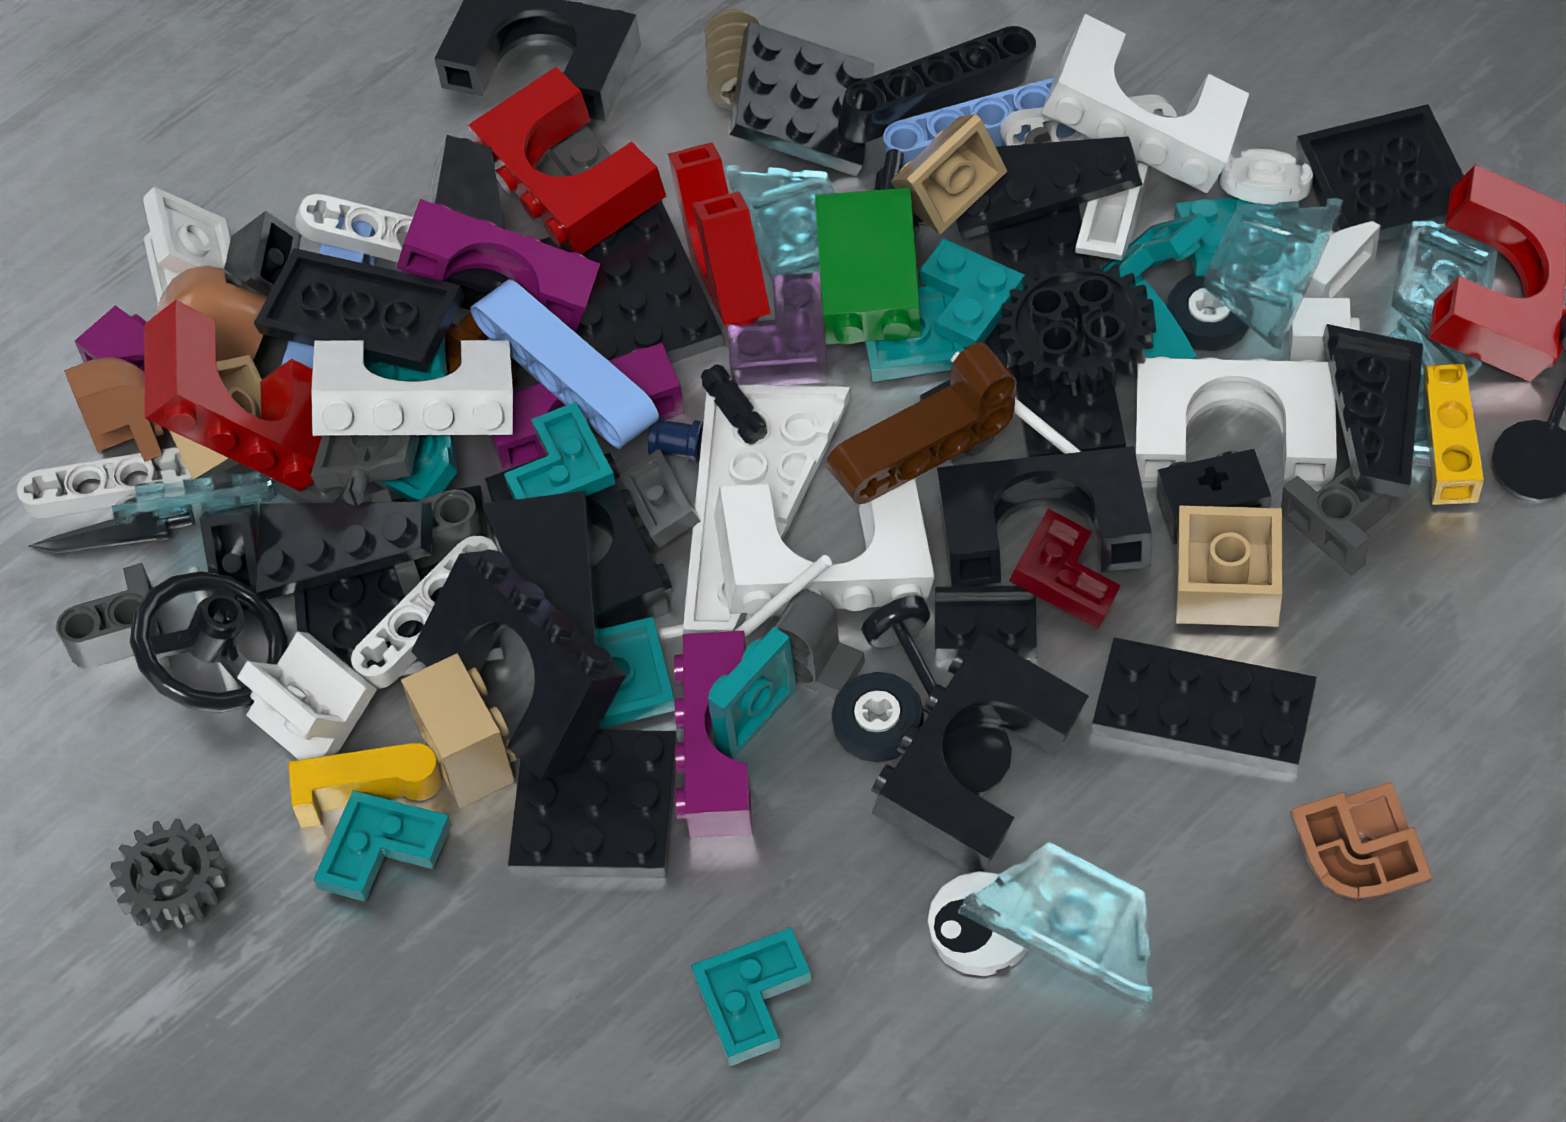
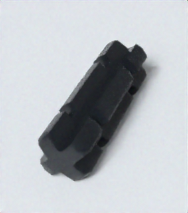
M714 364L710 369H705L702 372V386L710 396L715 397L714 402L731 425L739 428L737 433L745 443L751 445L758 440L764 439L767 435L766 422L758 412L752 411L754 406L735 381L729 380L731 376L726 369L719 364Z

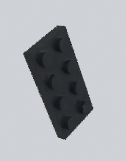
M293 248L254 324L260 334L314 346V341H363L365 359L427 373L465 295L458 284Z
M1114 637L1092 722V734L1297 775L1317 677Z

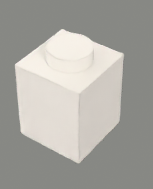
M1291 298L1288 322L1289 361L1315 360L1318 362H1328L1322 338L1326 324L1360 331L1359 317H1351L1350 298Z

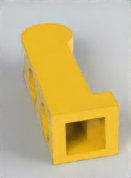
M1425 365L1423 382L1432 476V505L1478 503L1484 478L1465 365Z
M409 743L288 762L291 803L301 829L322 825V811L345 808L353 790L388 800L405 796L413 801H424L438 793L442 786V775L435 754L428 746L421 743Z

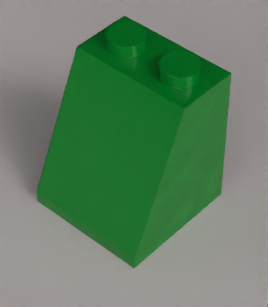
M899 188L815 195L826 344H854L878 340L899 341L905 338L921 337L911 189Z

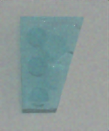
M249 470L232 473V481L213 483L212 476H205L194 480L192 478L183 479L184 487L165 489L164 481L135 485V493L129 494L112 505L114 525L132 523L134 517L141 512L153 511V515L158 516V518H166L192 511V506L202 505V510L210 511L270 502L277 496L276 482L270 477L261 478V473Z

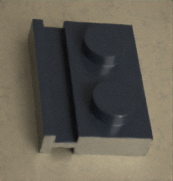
M1019 586L935 587V660L954 659L962 645L971 649L981 633L1024 658H1037L1036 596Z

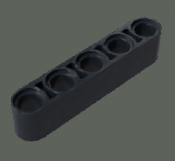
M1009 26L853 83L845 91L838 120L839 132L849 141L855 143L869 142L883 137L885 129L896 121L1015 87L1023 83L1028 75L1036 49V39L1025 28Z

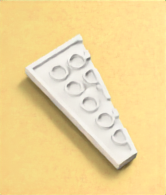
M738 385L754 406L752 411L758 412L766 422L767 435L764 439L758 440L751 445L743 441L737 433L739 428L731 425L714 402L715 397L710 396L706 391L695 511L701 522L694 525L692 531L683 634L735 631L743 624L747 613L729 614L714 518L719 487L723 485L769 484L775 523L779 536L783 541L851 400V387Z

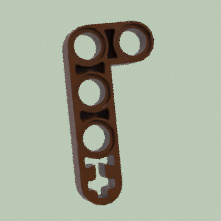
M984 342L972 344L965 348L954 360L951 368L950 386L837 445L827 457V469L855 503L865 504L992 438L1006 428L1014 415L1016 377Z

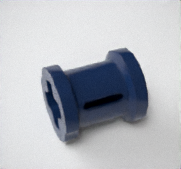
M659 415V420L653 423L649 429L648 455L660 449L663 454L687 457L689 463L697 464L700 460L703 421L694 420L692 424L665 421L664 417Z

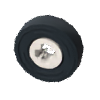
M1190 274L1177 282L1169 294L1167 308L1181 327L1192 348L1196 350L1217 351L1229 348L1242 340L1251 325L1252 303L1249 302L1248 290L1236 278L1227 274L1204 276ZM1212 307L1216 314L1206 315L1203 308Z
M883 672L862 674L847 682L836 695L831 713L835 736L843 748L861 760L873 762L893 760L903 755L897 751V748L912 724L921 728L924 723L921 698L912 685L895 674ZM873 712L876 715L887 712V721L883 722L876 718L869 722L868 713Z

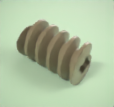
M724 10L714 15L707 22L704 30L708 95L715 104L729 110H733L743 33L750 21L759 24L756 17L745 10Z

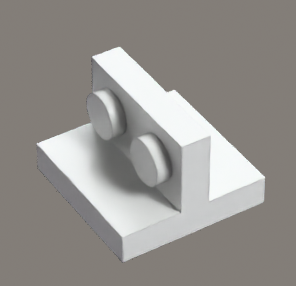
M153 187L143 197L150 232L143 239L156 298L159 303L162 293L171 280L185 270L205 265L224 269L231 239L225 218ZM224 270L226 283L238 287L242 286L241 280Z
M299 631L295 634L277 665L247 661L237 677L252 690L250 697L254 700V703L246 716L298 760L336 755L377 691L374 686L312 635Z

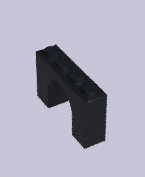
M463 0L434 58L441 88L483 96L498 63L507 52L518 45L530 41H556L570 47L574 51L563 74L581 91L590 119L606 122L641 46L636 14L566 0Z
M1134 446L937 467L939 504L951 587L1001 583L1000 546L997 531L1010 515L1023 508L1035 505L1062 506L1077 512L1088 521L1094 532L1101 572L1151 567L1152 532Z
M611 453L604 454L613 471L615 481L620 480V475ZM538 459L485 478L491 503L514 500L506 485L504 473ZM615 484L586 496L591 524L603 529L613 539L606 555L595 565L599 629L649 617L655 619L668 614L669 608L666 593L673 591L672 584L663 563L654 565L650 557L651 554L655 553L646 527L637 528L632 519L637 516V511L628 489L619 491Z
M491 549L460 553L411 652L426 667L458 653L467 671L475 667L478 673H480L500 632L505 626L513 629L522 638L530 652L534 666L535 682L529 706L507 747L540 779L574 773L627 674L611 660V655L604 648L594 644L578 629L577 623L570 616L561 613L544 597V592L541 588L527 581L511 566V561L507 556Z
M981 633L971 649L965 645L961 646L948 669V672L954 675L948 686L945 688L937 684L923 707V711L929 714L921 728L915 724L909 727L897 748V751L904 755L895 768L888 764L885 765L871 789L872 792L878 795L872 814L971 873L984 872L1006 837L1015 817L971 792L953 777L944 760L942 750L943 739L954 729L962 725L974 722H988L998 724L1013 731L1055 756L1089 697L1084 692Z

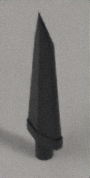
M163 503L149 509L59 534L28 546L57 554L146 541H161L170 539L171 530L194 525V514L190 506L170 510L168 503Z

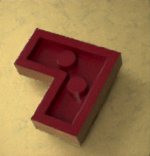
M1048 508L1012 573L1009 582L1098 629L1121 585L1077 562L1092 531Z

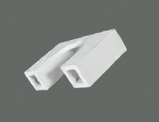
M1084 14L1066 47L1041 114L1093 139L1129 136L1136 160L1208 193L1227 164L1249 93L1208 74L1190 102L1186 115L1181 117H1163L1150 113L1133 103L1120 89L1115 78L1114 66L1126 33Z
M461 340V365L455 372L442 378L418 382L390 380L368 371L364 366L363 341H314L311 389L313 436L513 435V386L509 340Z
M1161 356L1146 358L1144 364H1137L1135 454L1141 482H1157L1158 469L1169 467L1176 462L1185 461L1186 431L1191 422L1210 408L1229 404L1254 408L1264 413L1275 423L1281 434L1283 445V485H1286L1297 475L1310 486H1326L1334 479L1337 460L1336 403L1328 362H1318L1315 360L1269 361L1260 358L1252 360H1220L1211 357L1203 359H1171Z
M912 479L873 501L860 504L859 512L866 551L851 561L832 564L803 590L818 593L826 598L835 609H847L850 611L882 607L894 600L914 595L923 597L927 603L935 576L916 481ZM769 484L723 485L719 487L714 518L729 614L747 613L754 615L814 562L795 554L779 536ZM790 601L787 602L778 611H785Z

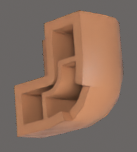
M205 265L187 269L173 278L162 293L153 317L174 300H178L215 319L216 362L250 355L253 361L263 334L258 332L254 321L267 298L242 287L226 283L223 268Z
M114 356L93 359L64 370L97 452L134 438L144 462L162 455L156 437L164 434L162 426L145 419V372L134 363Z
M1392 782L1346 797L1342 792L1293 808L1290 811L1310 869L1317 881L1335 896L1356 902L1375 900L1430 883L1433 879L1415 828L1408 827Z

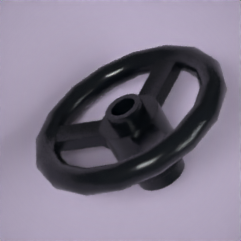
M199 571L171 576L146 593L132 615L130 646L139 671L160 694L186 708L222 713L247 708L254 703V700L250 697L252 690L237 678L248 661L236 647L245 625V615L240 603L245 605L262 624L268 640L267 664H278L288 647V637L279 613L263 596L257 594L254 588L231 576ZM198 591L215 593L203 599L197 605L188 629L150 637L152 621L162 605L181 594ZM190 652L200 661L206 663L220 662L241 689L220 693L193 689L173 678L157 659Z

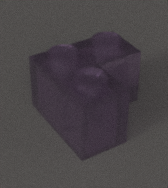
M820 272L773 276L775 320L756 321L745 326L727 325L732 381H735L737 385L765 386L829 382Z

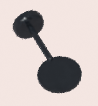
M1566 314L1561 318L1559 341L1562 342V349L1565 351ZM1566 378L1547 422L1536 419L1518 422L1505 429L1495 442L1491 460L1495 476L1507 491L1520 499L1544 502L1556 500L1566 494V431L1559 427L1566 410Z
M917 595L906 596L894 600L872 613L863 623L861 631L867 643L876 648H889L901 644L928 696H930L937 684L912 639L913 636L926 626L930 618V612L923 597ZM988 722L969 723L954 729L943 739L942 750L945 763L953 777L962 786L976 795H981L989 792L1002 782L1010 768L1012 748L1007 733L1000 725Z

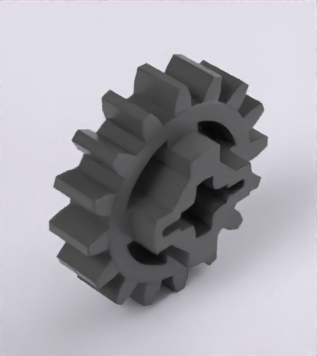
M175 819L169 830H164L160 822L155 821L153 822L152 834L146 836L140 830H136L134 836L137 843L133 847L120 845L118 849L124 861L111 863L110 868L116 879L110 882V887L116 898H118L116 901L125 915L131 913L137 925L142 927L151 919L156 931H162L167 920H173L177 928L182 929L185 923L184 916L192 914L193 917L201 920L204 916L200 906L204 902L211 905H216L219 902L213 888L226 886L227 881L221 870L226 868L227 865L221 851H219L220 849L212 834L205 836L199 824L195 823L186 832L180 819ZM198 857L201 860V869L199 875L195 874V871L199 867L196 862V859ZM138 874L142 875L138 882L141 888L139 892H137L136 888Z

